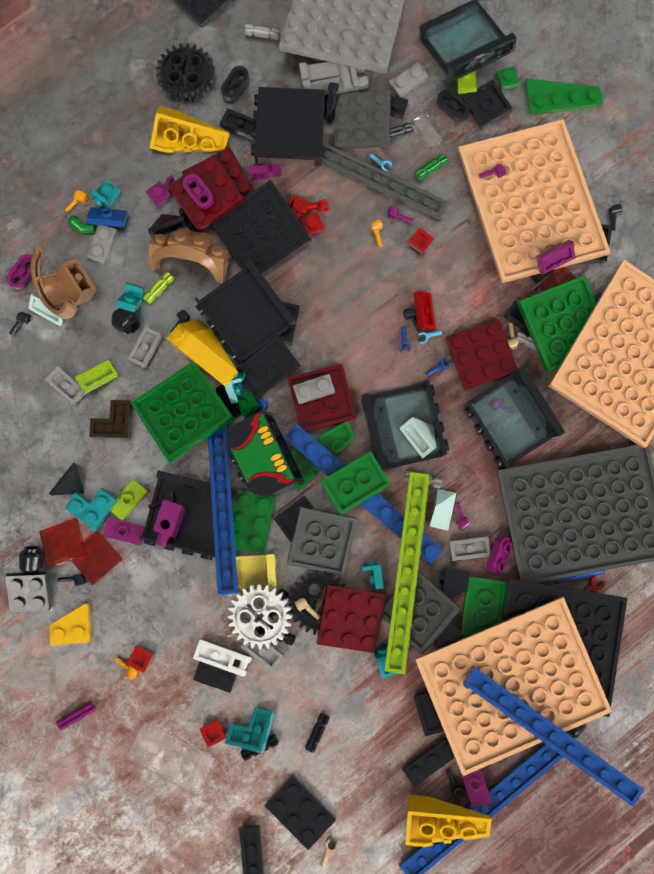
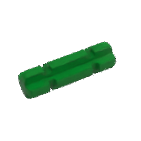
M441 154L437 156V159L434 158L423 165V168L417 169L414 173L415 177L418 180H422L426 175L428 176L439 169L440 166L442 167L447 164L448 159L446 155Z

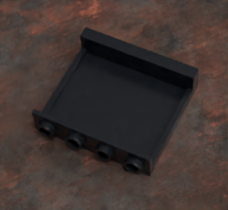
M258 87V94L254 95V106H257V111H253V123H256V128H252V139H255V144L251 145V156H255L256 164H258V158L314 160V166H322L325 90Z
M252 260L245 263L246 268L200 300L195 298L198 304L195 306L201 316L204 314L209 320L206 322L212 331L215 329L220 335L217 338L223 346L228 345L231 349L228 353L234 361L238 359L240 363L246 361L276 336H281L296 325V321Z
M158 470L156 475L158 480L151 504L162 500L163 493L172 491L174 493L173 503L182 505L187 510L176 538L169 537L166 548L163 547V549L174 551L175 548L182 549L181 553L193 556L195 552L201 554L200 558L212 560V557H215L211 483ZM231 488V494H232V500H233V496H234L235 490ZM161 505L149 510L143 535L139 537V539L144 540V544L155 546L154 543L158 533L153 531ZM167 524L164 529H168L170 524Z

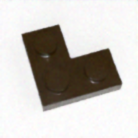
M111 400L110 419L90 418L89 437L129 439L131 401Z

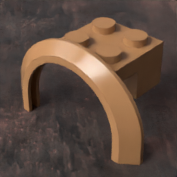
M36 244L31 260V276L35 290L49 311L62 319H71L78 310L76 306L89 302L96 292V288L78 259L61 263L56 272L40 276V261L44 253L40 246Z

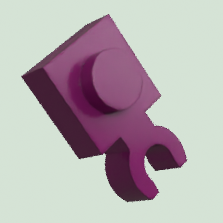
M258 163L248 167L250 181L269 179L268 177L281 176L280 164L267 166V164Z
M172 175L166 179L165 184L159 181L145 191L157 208L172 198L171 191L167 187L174 181Z

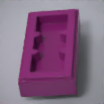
M567 240L536 256L541 274H545L576 258L571 240Z
M107 517L102 536L141 546L143 539H139V537L143 535L145 526Z
M478 769L465 776L462 775L472 809L492 804L482 769Z

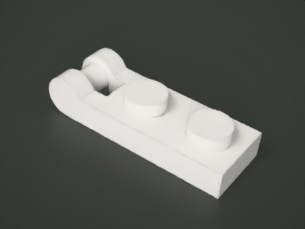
M200 639L193 659L246 677V668L248 663L251 662L252 657ZM235 659L240 660L239 667L233 665Z

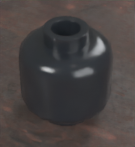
M119 308L112 313L111 323L115 329L128 335L135 333L139 329L140 318L135 312Z
M39 546L24 547V550L19 553V569L22 572L35 573L45 569V552Z

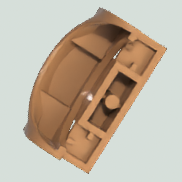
M178 228L176 232H172L170 237L163 234H154L149 242L150 269H160L161 259L175 257L197 262L207 268L219 284L226 282L227 268L232 255L228 252L229 249L214 246L215 236L205 232L190 231L186 228Z

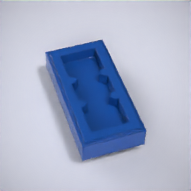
M91 207L86 217L87 224L124 227L128 218V211Z

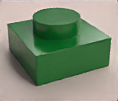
M514 66L496 72L501 91L519 85L520 82Z
M245 392L237 403V407L244 419L254 415L259 404L252 392Z

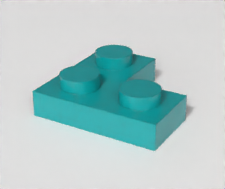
M105 488L99 489L92 502L81 493L76 492L65 509L96 531L100 528L118 498Z
M254 708L249 727L230 724L225 744L264 754L275 713Z

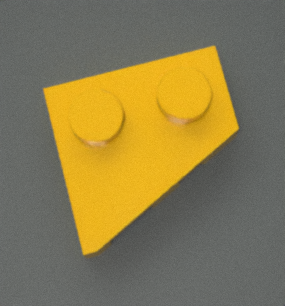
M89 603L80 606L49 625L50 646L91 642Z

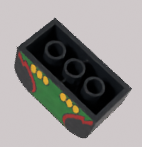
M261 410L238 422L230 429L227 437L228 448L231 452L230 459L234 465H237L240 471L238 472L240 480L246 484L252 493L259 496L278 495L305 482L271 412Z

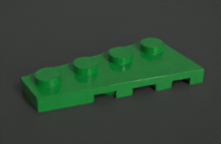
M527 78L524 82L530 116L599 108L603 105L601 88L597 86Z
M347 421L315 438L318 443L335 457L356 439ZM295 449L291 454L305 482L295 486L299 492L321 470Z

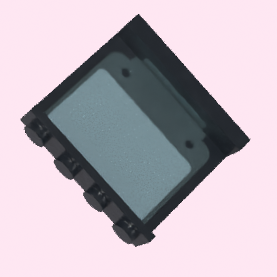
M472 0L419 26L420 41L451 82L516 50L517 37L514 33L505 36L485 11V0Z
M525 367L518 369L463 404L464 414L468 419H472L475 424L473 426L474 430L478 435H482L485 440L483 442L484 446L489 452L492 451L495 456L493 458L494 462L499 468L502 467V469H509L510 465L550 439L565 433Z
M425 380L423 384L371 396L369 393L361 395L374 456L382 471L447 455L449 446L447 440L443 439L442 432H444L443 422L438 419L437 414H440L438 403H434L433 396H435L433 384L430 385L429 380ZM412 417L434 426L437 447L424 458L419 455L399 429Z

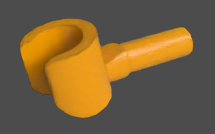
M80 190L76 191L73 201L65 210L69 212L78 202L86 203L89 196Z
M380 219L372 222L370 228L376 236L378 247H381L382 242L378 230L382 229L383 225Z
M117 656L115 661L127 669L125 676L132 680L137 679L139 670L129 666Z

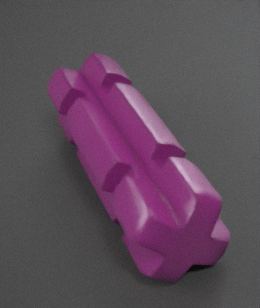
M89 702L69 713L66 717L57 720L56 724L60 730H63L86 717V715L88 716L93 713L95 707L92 702Z

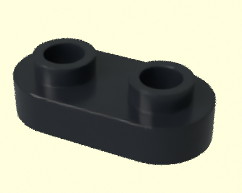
M234 67L221 86V93L225 100H236L247 85L249 73L245 67Z
M442 90L438 94V107L452 119L461 122L468 117V104L454 92Z

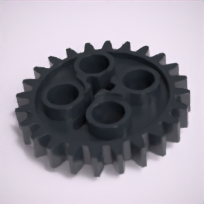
M180 43L179 48L173 45V51L166 49L167 55L161 54L162 60L157 61L159 66L156 67V77L163 92H167L169 98L174 94L176 101L181 97L182 102L185 101V98H188L191 102L193 96L198 100V94L205 96L204 89L210 91L209 84L213 85L212 78H215V68L208 52L204 53L202 47L197 50L196 44L190 48L189 43L186 44V47H183ZM183 75H186V76H185V79H186V86H185V87H183L184 82H185Z
M316 571L315 576L312 577L309 572L308 579L301 576L302 583L295 582V585L298 587L297 589L291 588L294 596H289L288 599L293 600V603L288 606H292L294 610L290 613L297 616L293 622H301L299 628H302L304 625L306 626V633L313 629V635H316L320 618L318 620L316 618L312 619L310 613L300 612L295 606V601L305 598L312 605V609L315 610L317 603L314 600L320 599L327 584L346 586L345 583L338 584L341 578L333 580V573L326 577V571L323 572L322 576H319L318 571ZM312 584H317L320 586L321 591L317 595H312L309 587ZM323 606L319 607L318 614L322 611Z

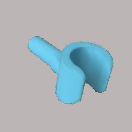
M373 153L370 154L369 157L380 166L381 170L388 172L384 165L390 169L392 168L390 161L386 160L383 162Z
M420 330L417 332V335L424 334L425 337L419 339L418 342L426 343L428 338L442 335V331L426 333Z

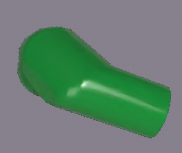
M70 216L68 224L76 233L95 232L94 224H83L78 219V216Z

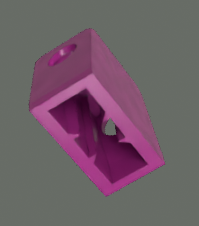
M163 499L153 531L158 533L155 545L166 548L169 537L176 538L187 512L182 505ZM170 524V527L165 530V526Z

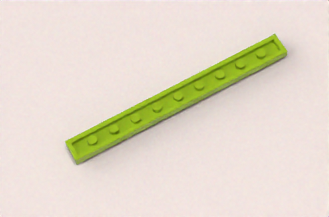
M410 472L385 663L386 672L406 674L430 474Z

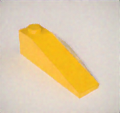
M158 105L150 148L166 153H174V151L191 152L195 150H202L203 152L222 151L226 149L229 132L180 111Z
M200 319L178 324L167 336L166 339L179 352L225 387L238 373L214 331Z
M408 795L405 845L429 847L433 846L435 842L444 841L447 844L452 843L451 840L453 839L471 840L490 836L491 816L429 796Z

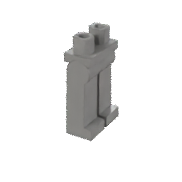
M306 62L299 63L303 89L325 90V101L329 92L328 86L330 82L339 84L336 94L357 93L361 89L368 88L367 75L357 77V73L365 72V69L334 62L307 65Z

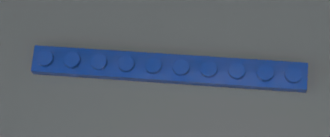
M295 424L284 437V440L326 476H330L345 467L341 461L298 424ZM378 493L360 503L362 507L397 537L402 539L404 515ZM423 533L420 556L432 565L443 549Z
M225 425L208 437L218 597L239 595L227 425Z
M473 666L462 682L466 687L632 807H634L645 789L476 667Z
M543 743L488 789L492 804L472 809L470 804L467 809L491 817L494 816L561 760L563 756ZM464 839L451 840L452 843L447 844L444 841L435 842L433 846L419 847L399 863V867L405 874H424L463 842Z

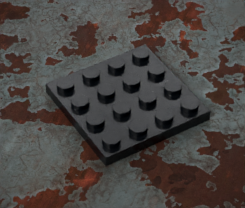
M271 180L247 195L243 203L211 224L241 270L246 268V262L252 260L262 275L312 242L311 237Z

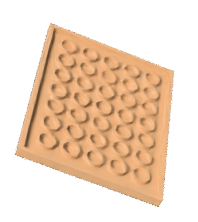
M564 119L458 147V153L501 284L539 274L536 256L567 240L573 242L576 258L555 269L610 254L611 251ZM497 164H502L506 169V174L501 178H498L496 174L479 178V174L492 170Z
M623 260L615 270L548 387L643 448L648 446L654 435V279Z
M564 597L557 598L415 658L463 776L543 742L462 683L473 666L564 732L612 712Z

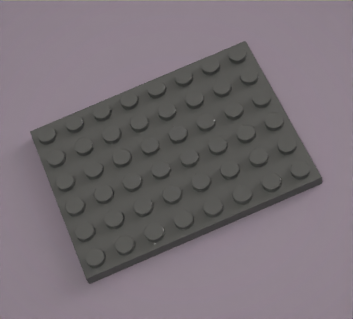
M635 445L496 471L519 580L539 583L654 561V467L649 446L643 448Z

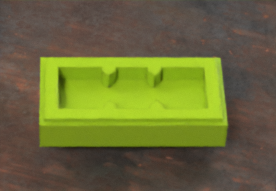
M475 71L457 79L458 94L477 92Z
M107 359L75 376V380L84 394H87L118 377V373Z
M133 479L119 494L118 500L111 512L121 521H124L149 491Z

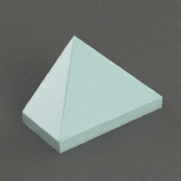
M33 292L30 296L28 309L62 326L64 319L49 311L40 300L38 294Z
M412 417L399 428L422 458L437 447L433 425Z
M437 489L429 527L449 530L456 493Z

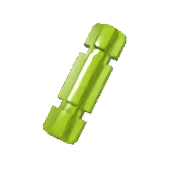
M165 272L161 276L162 279H158L149 289L150 291L143 295V299L147 303L151 304L155 297H158L166 289L167 284L174 280L170 273Z

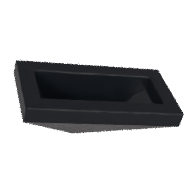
M161 214L148 229V232L152 238L154 234L167 235L177 231L178 228L187 227L183 216Z
M73 462L51 489L50 495L60 497L74 495L76 492L83 494L82 467Z

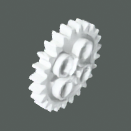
M261 583L258 584L257 589L251 584L250 591L244 587L242 589L243 594L239 592V595H236L238 599L233 598L231 601L235 606L228 608V610L233 612L227 616V618L233 619L229 626H235L232 634L239 633L237 640L245 639L243 645L251 642V648L255 644H258L259 649L263 647V644L270 648L271 642L277 645V638L280 640L284 639L282 633L288 634L289 629L285 626H291L292 622L287 619L292 618L293 614L287 613V611L291 610L292 606L285 605L289 599L282 600L283 592L276 594L277 587L271 591L269 590V584H267L265 589L262 588ZM262 598L265 605L258 606L255 599ZM242 612H248L251 615V620L243 619ZM270 612H276L279 615V619L272 620L269 615ZM263 613V618L258 619L257 615ZM262 626L265 629V633H257L256 627Z

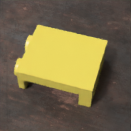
M275 554L236 557L238 592L243 594L242 589L244 587L250 591L251 584L256 589L259 583L262 584L263 589L269 584V590L271 591L277 587Z

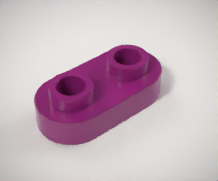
M187 175L183 180V187L199 208H210L214 203V196L198 175ZM192 184H197L195 188H191ZM203 198H208L206 202H202Z
M22 255L8 273L7 283L12 288L17 290L23 289L32 278L31 267L27 268V265L31 263L32 255ZM18 278H21V281L19 283H16V280Z
M499 535L495 539L487 561V570L489 572L500 574L505 569L508 554L512 549L509 537Z

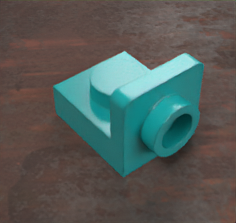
M107 179L96 191L90 190V194L93 197L92 201L99 207L103 205L105 208H109L122 193L120 189Z
M126 283L124 294L117 299L116 307L135 312L142 304L144 288Z
M238 372L225 387L231 404L239 402L242 397L243 390L238 383L242 382L246 377L245 372Z
M376 561L364 563V567H360L361 571H373V574H369L371 586L375 585V589H383L381 565H376Z
M388 644L379 645L374 653L382 679L398 674L385 671Z

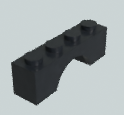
M444 568L443 572L441 571L439 575V583H442L441 591L451 600L458 594L467 592L470 572ZM451 621L433 642L434 647L441 648L462 638V631L456 628Z

